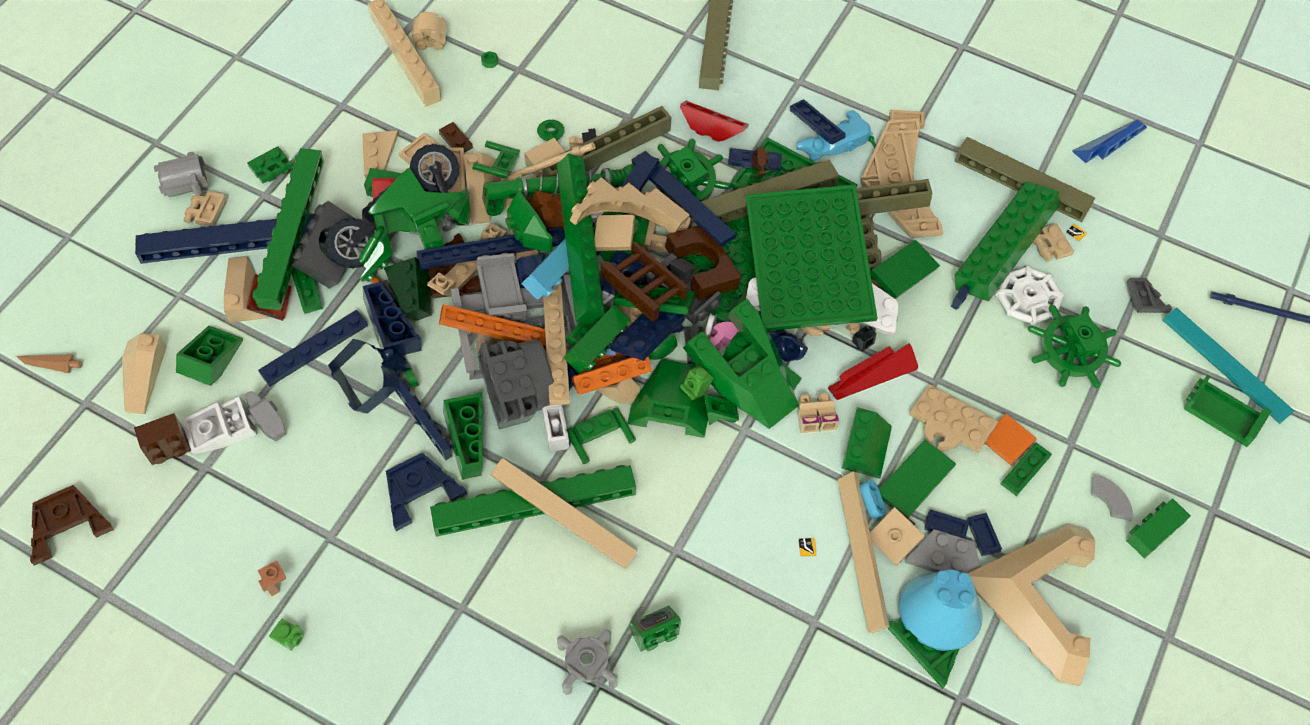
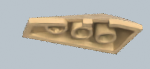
M483 153L463 154L467 189L470 197L472 225L490 223L492 216L486 213L482 200L483 185L485 182L501 181V179L491 174L473 170L472 167L474 162L492 167L496 159Z

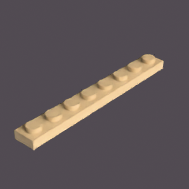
M561 283L556 287L552 286L554 290L547 297L543 295L546 352L554 383L549 385L550 406L570 404L567 361L563 359L567 353Z

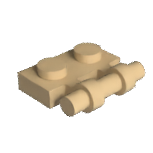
M202 191L200 195H193L192 203L186 209L183 220L186 223H190L195 218L196 224L214 226L226 202L225 194L208 191L206 196H204Z
M1057 223L1044 227L1033 241L1040 249V255L1047 262L1053 259L1052 255L1058 260L1071 256L1074 252Z

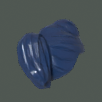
M786 330L768 331L779 351L781 359L789 362L801 360L805 356L808 347L797 336L788 333Z

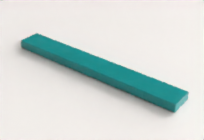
M1175 308L1164 317L1163 321L1256 404L1262 409L1265 407L1272 411L1270 416L1279 424L1295 411L1178 308Z

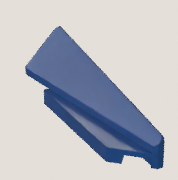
M1140 120L1132 121L1073 149L1072 152L1085 163L1097 155L1103 160L1144 131L1147 126Z

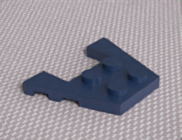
M423 453L386 470L395 531L413 523L404 505L441 486L450 502H454L467 495V490L463 486L456 483L450 475L448 476L437 464Z

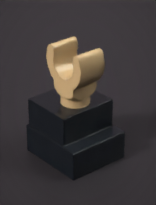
M595 128L588 129L589 132L582 133L581 139L579 137H569L570 149L597 137Z
M850 323L846 327L848 332L854 334L852 342L861 352L875 343L877 333L873 329L869 330L866 326L860 329L858 323Z

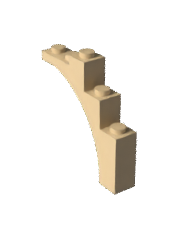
M600 178L596 182L592 181L587 187L588 193L582 203H577L573 207L570 221L576 225L584 217L594 213L623 212L646 218L663 227L668 232L675 233L684 226L690 215L657 188L653 189L650 193L647 191L645 194H642L630 183L615 189L603 178Z

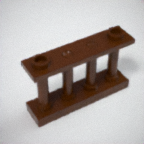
M636 242L632 243V255L618 265L614 266L608 261L601 264V277L652 322L659 318L660 306L676 294L683 300L687 297L688 286L686 283L678 279L650 255L643 246ZM635 261H639L644 266L630 277H625L621 273L622 270ZM649 272L657 277L642 289L633 284ZM662 283L670 288V290L656 300H652L647 296L648 293Z

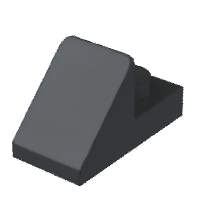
M682 258L669 263V271L684 282L696 270L694 265ZM664 283L659 285V287L669 288Z

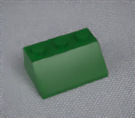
M857 407L841 469L881 478L892 426L877 412Z

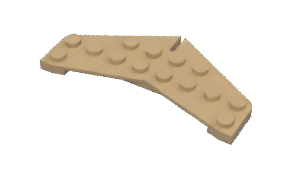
M919 118L897 119L887 122L862 175L861 184L864 187L914 181L913 170L920 128ZM930 207L887 212L909 237L921 238L943 235L942 224L938 217L934 216Z

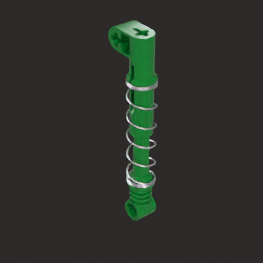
M630 164L619 170L603 168L601 174L591 175V170H589V175H586L587 187L592 181L596 182L600 178H603L614 188L620 187L635 166ZM558 173L555 176L542 177L541 174L540 177L535 178L520 176L515 180L485 182L482 200L486 213L490 216L501 214L504 210L505 199L514 198L518 192H521L525 198L533 196L536 191L550 194L560 193Z

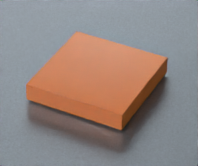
M1006 413L998 421V425L985 444L1008 464L1012 465L1037 438Z

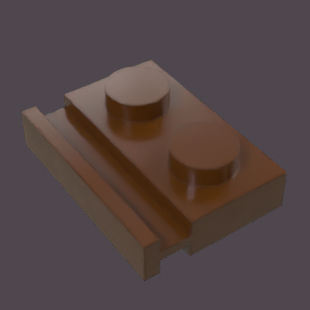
M764 147L756 148L752 153L753 171H756L754 179H760L767 174V171H764V167L768 163V153L765 152Z

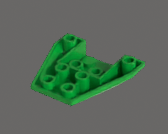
M661 359L632 403L627 424L647 427L648 421L686 427L685 435L705 438L708 416L704 395L692 400L680 388L681 384H684L689 370L697 366Z

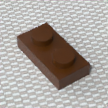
M454 122L439 129V134L451 148H464V153L473 148L472 143Z

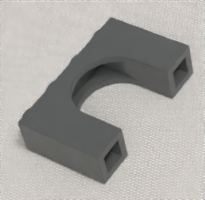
M327 201L316 207L314 211L316 215L307 225L309 230L307 234L305 233L300 240L301 246L293 254L294 261L292 266L330 289L339 283L345 268L323 254L319 246V236L321 232H329L333 225L340 220L354 217L330 201ZM349 230L342 233L347 239L350 238Z

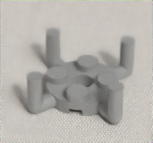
M605 629L598 638H578L573 642L563 635L558 636V649L561 651L567 649L565 664L570 673L562 683L565 695L571 694V686L576 679L590 683L603 676L609 680V687L611 689L617 687V676L607 669L609 656L604 645L611 643L610 630ZM584 654H590L593 657V661L585 664L581 661V657Z

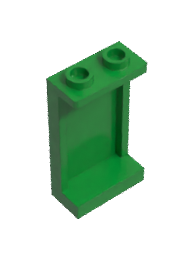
M1208 374L1204 379L1199 378L1193 387L1196 389L1195 393L1191 391L1185 400L1188 404L1184 410L1245 447H1248L1257 437L1272 411L1264 407L1259 413L1209 383L1208 380L1211 376Z

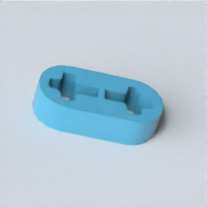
M873 480L862 483L860 491L869 515L873 519L884 516L886 508L877 484Z

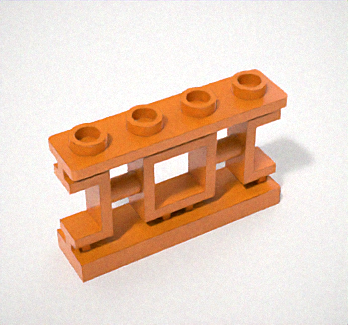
M615 352L616 355L614 356L604 354L600 359L596 357L594 359L596 364L589 371L585 369L581 374L573 376L574 388L577 394L581 395L651 372L652 368L649 357L642 361Z

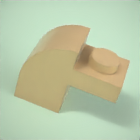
M649 221L644 248L649 254L651 250L659 253H669L665 248L667 236L655 234L656 223Z

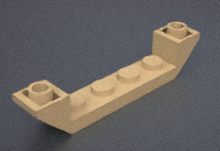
M491 223L482 231L480 240L505 236L507 231ZM477 260L458 263L445 276L438 273L428 282L427 286L442 295L452 297L451 289L458 288L460 290L477 273Z

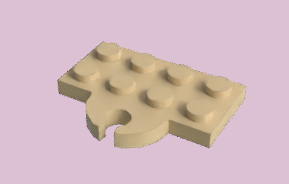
M929 384L909 414L925 424L924 438L930 444H933L934 437L936 436L944 439L943 442L938 444L937 449L940 451H949L962 444L979 453L998 425L997 420Z

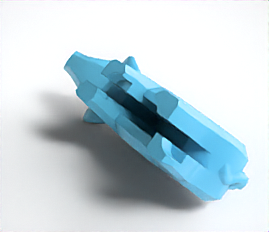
M851 110L846 115L849 120H843L840 124L836 125L845 132L844 139L831 145L817 134V137H809L797 142V150L806 152L810 155V160L816 161L824 155L835 156L847 151L851 152L865 144L873 133L871 132L870 125L861 119L860 114Z

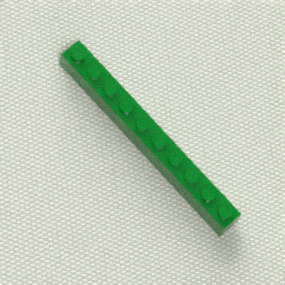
M300 148L298 155L295 156L294 169L290 171V182L286 184V195L281 200V211L277 214V224L272 230V240L267 246V257L263 259V270L258 275L257 289L253 291V299L256 301L258 308L282 309L294 268L292 266L294 261L293 254L300 247V240L306 227L324 165L321 150Z
M568 153L557 164L575 321L592 325L604 315L592 217L588 215L576 225L570 221L573 207L577 203L581 204L588 193L584 158Z
M619 465L609 470L600 469L590 474L580 473L571 478L561 477L551 482H538L574 508L636 495V484L631 465ZM498 490L493 494H479L469 499L459 498L454 502H439L435 506H430L436 537L545 514L512 490Z

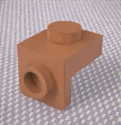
M274 561L257 570L261 577V580L258 581L264 592L268 590L271 596L279 593L276 584L286 579L278 561Z

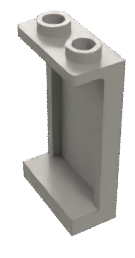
M514 253L477 257L476 269L486 315L515 322L525 321L527 308L526 304H523L515 268Z

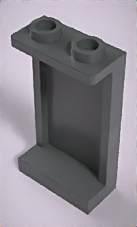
M671 253L661 264L670 270L669 263L677 260V256ZM651 272L646 275V285L657 278ZM692 275L685 282L688 286L687 291H692L690 288ZM717 291L712 297L700 301L695 296L688 315H685V318L693 324L705 320L708 313L712 309L716 310L721 304V293Z

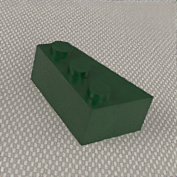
M416 257L385 267L384 270L403 314L415 321L432 316L430 287L427 286L429 282L428 269L421 270Z

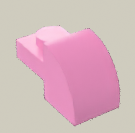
M721 322L712 328V336L709 340L719 351L722 346L727 348L739 330L732 322Z

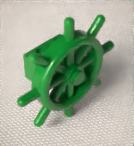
M690 139L688 146L671 153L668 152L663 144H659L657 149L664 157L660 164L665 169L669 167L672 172L670 174L700 201L709 198L714 188L730 189V183L716 181L713 166L723 160L721 154L708 160L704 155L694 151L695 139ZM703 185L706 187L702 192H700L697 189V186Z
M1050 305L1049 311L1054 321L1050 323L1046 330L1033 325L1028 326L1030 333L1042 337L1041 347L1043 353L1033 356L1031 361L1036 364L1047 360L1054 369L1061 373L1058 383L1060 387L1066 386L1069 376H1087L1094 388H1100L1101 383L1094 372L1104 362L1115 367H1120L1122 364L1120 360L1107 355L1108 344L1106 339L1115 336L1117 331L1110 329L1102 332L1090 318V309L1087 306L1082 308L1081 314L1078 316H1061L1056 306ZM1060 328L1065 338L1053 334L1054 331ZM1052 341L1063 346L1054 349ZM1066 353V361L1060 358L1059 355ZM1075 357L1078 359L1081 366L1073 365ZM1086 357H1093L1095 361L1089 364Z

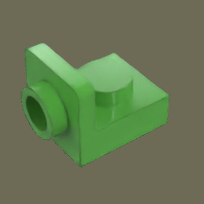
M281 618L269 637L292 651L295 646L301 643L304 632L300 626H295Z

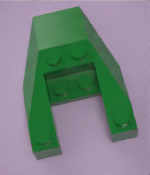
M746 299L733 308L727 316L749 343V347L729 362H726L702 331L688 341L683 349L696 366L701 365L713 377L711 385L719 395L770 429L796 409L799 404L772 337L757 310Z

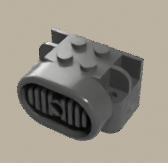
M534 339L518 344L514 341H498L497 344L487 346L486 342L481 344L477 359L499 430L526 423L533 418L537 411L550 405L549 385L554 383L545 350L539 340Z

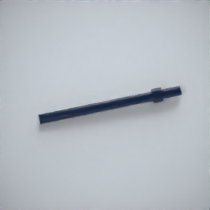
M1213 291L1210 293L1211 299L1223 301L1227 305L1232 306L1234 304L1310 324V316L1237 298L1229 293L1226 295Z

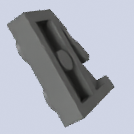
M1129 278L1127 280L1137 313H1169L1172 310L1170 304L1165 305L1160 299L1162 295L1153 288L1147 278Z

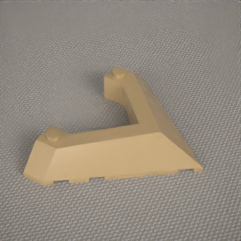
M1068 524L967 574L971 577L977 595L996 612V615L1020 641L1023 640L1031 649L1030 652L1041 664L1044 663L1051 670L1053 677L1057 681L1080 686L1090 659L1091 638L1069 633L1032 585L1064 563L1085 568L1094 560L1095 539L1090 531L1086 528Z

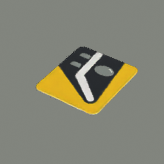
M1075 224L1066 231L1078 241L1087 234V232Z
M814 538L799 539L800 556H816Z

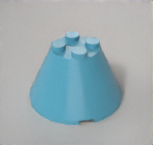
M943 570L918 575L907 583L899 599V613L905 628L918 638L917 641L925 644L927 647L940 651L961 649L972 642L981 629L983 620L982 609L971 577L967 573H961L956 570Z

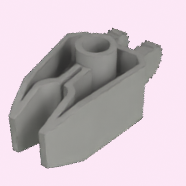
M253 391L247 392L245 399L249 405L248 411L250 415L247 417L254 426L257 424L266 437L274 441L284 437L286 432L282 419L276 412L278 409L272 401L268 402L266 398L261 400Z

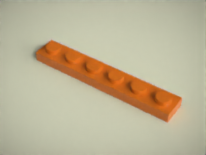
M445 304L441 308L439 325L516 343L537 339L542 344L544 350H546L545 329Z

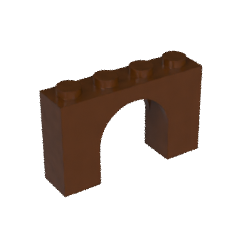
M699 226L667 235L665 248L669 254L673 253L677 256V259L694 254L702 255L710 259L715 265V268L693 275L690 288L696 292L698 301L712 297L717 291L723 294L738 289L741 280L740 272L732 264L731 258L726 255L723 246L721 247Z

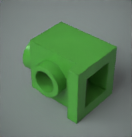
M700 365L689 370L685 382L681 384L680 388L694 400L707 393L713 377Z

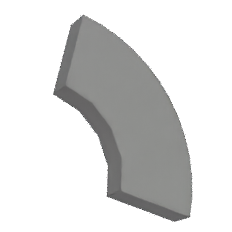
M1094 474L1092 477V495L1106 503L1111 517L1131 521L1133 519V510L1126 494L1112 481Z

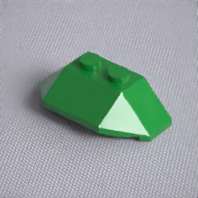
M521 192L516 193L507 209L505 222L508 229L513 231L516 240H519L524 247L548 253L552 252V236L547 232L540 217Z

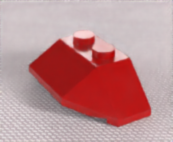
M687 100L680 105V109L690 128L699 135L710 136L714 141H724L749 127L748 123Z

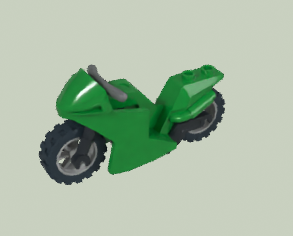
M435 143L419 148L412 156L410 168L401 173L390 186L379 193L372 202L370 201L362 209V220L349 218L335 223L329 230L326 238L327 250L334 262L342 267L352 269L363 266L366 270L360 280L362 282L365 280L369 282L376 276L374 272L379 267L383 269L390 263L388 259L392 256V250L388 235L394 231L419 235L412 216L447 201L449 208L433 215L437 227L443 217H446L448 220L442 228L444 232L454 229L456 225L469 226L471 206L468 191L464 189L461 192L448 193V190L456 183L460 169L458 159L453 154V151L444 145H437ZM432 156V163H433V164H432V165L429 164V163H428L427 161H425L424 159H426L427 157ZM435 156H439L443 160L441 162L435 161ZM444 162L447 163L448 170L442 169V164ZM424 163L429 169L421 171V164ZM442 172L448 173L445 179L443 178ZM428 173L430 176L429 180L427 181L422 174ZM349 230V239L342 235L344 231ZM341 237L346 243L338 245V238ZM347 246L348 250L346 255H344L339 248ZM358 246L364 247L361 254L357 250ZM351 250L356 252V257H348Z

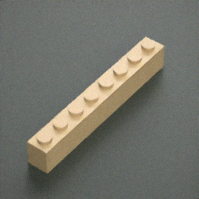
M385 0L369 2L368 8L371 19L425 107L441 101L437 83Z

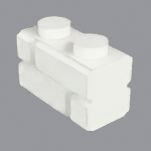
M549 405L542 408L549 452L569 449V438L562 405Z

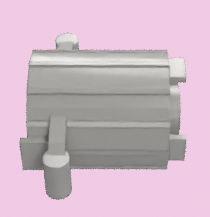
M188 152L186 157L159 162L158 165H155L154 171L159 173L158 179L161 185L159 186L161 194L172 197L194 192L195 195H200L202 193L201 190L207 189L208 182L202 156L194 152Z

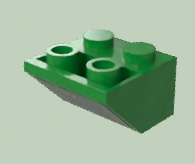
M666 606L630 622V630L640 651H651L657 648L659 643L664 641L668 643L678 637L681 619L670 606Z

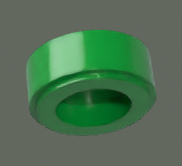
M491 51L483 53L481 56L482 65L486 68L497 66V54Z
M412 369L405 370V375L411 387L419 386Z

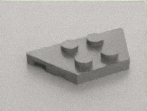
M935 529L917 546L905 561L907 564L933 572L956 570L961 573H969L981 567L973 541Z

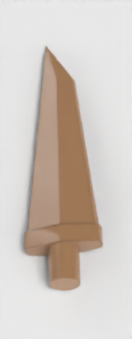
M73 354L16 356L24 364L64 373H70L72 368L82 367V361L73 360Z

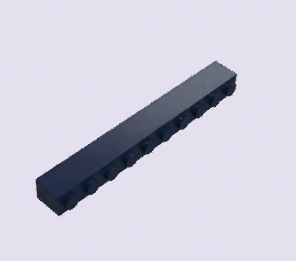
M311 214L308 216V220L303 235L305 233L307 234L309 230L307 228V225L312 219H314L316 214ZM277 218L136 235L135 254L140 263L143 264L267 249L268 243L272 240V230L276 227ZM327 232L320 233L319 242H326Z

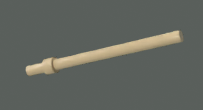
M592 142L584 146L573 147L571 151L513 172L510 176L518 174L526 176L555 165L568 153L581 157L584 153L594 150L595 144Z

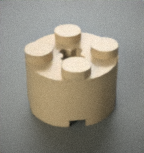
M422 12L418 14V17H414L412 40L416 47L421 50L426 49V47L441 50L446 39V20L443 17L442 19L437 17V14L432 12Z

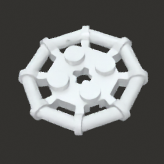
M1029 265L1011 271L995 293V296L999 298L1006 310L1008 317H1015L1034 326L1036 323L1051 318L1054 319L1049 311V299H1054L1053 305L1059 311L1061 302L1065 298L1064 293L1060 291L1051 273L1046 274L1030 268ZM1022 275L1025 276V277L1019 278V279L1016 278V277H1019V276H1022ZM1008 283L1013 285L1012 290L1006 289ZM1029 291L1030 294L1033 293V297L1028 296L1027 292ZM1007 297H1011V298H1012V300H1013V302H1014V305H1013V306H1011V304H1010V302L1008 301ZM1042 309L1046 312L1043 314L1036 315V311Z

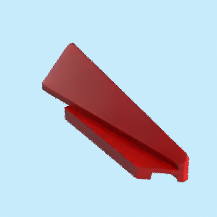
M908 343L896 352L890 346L843 372L839 376L841 380L829 386L828 390L836 400L917 370L918 363L911 344Z

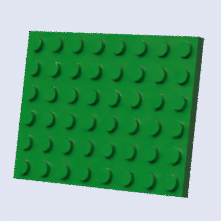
M856 185L746 194L745 199L760 316L768 331L877 321L878 317Z

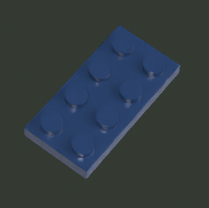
M659 311V318L654 322L642 314L610 344L611 351L644 361L685 321V314Z

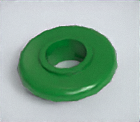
M545 120L539 124L537 133L545 141H549L552 138H555L557 141L564 134V126L557 120ZM554 128L555 130L548 131L547 129Z

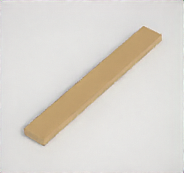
M504 458L499 461L491 472L490 476L624 569L627 568L638 552Z
M851 472L838 478V484L869 633H875L890 626L865 506L860 491L858 473Z

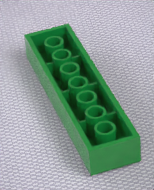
M1026 181L955 273L956 290L960 291L966 285L970 288L969 295L989 302L1058 209L1059 191Z

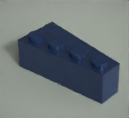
M382 282L362 286L363 300L380 349H393V352L403 355L421 351V337L419 334H416L411 323L406 320L402 310L396 306L394 299Z

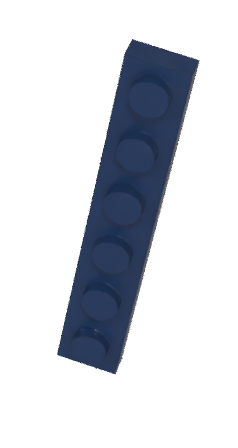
M355 310L260 368L258 372L268 386L271 387L368 327L367 321L358 310Z
M394 370L399 382V387L395 390L396 394L445 461L451 458V448L453 447L447 438L443 439L440 435L442 432L436 423L432 424L428 411L421 409L419 399L416 395L412 396L410 394L411 390L405 381L401 382L399 372Z

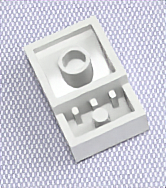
M238 396L222 405L217 402L182 419L181 421L192 453L198 454L217 450L257 435L254 425L247 417L250 413L246 402Z

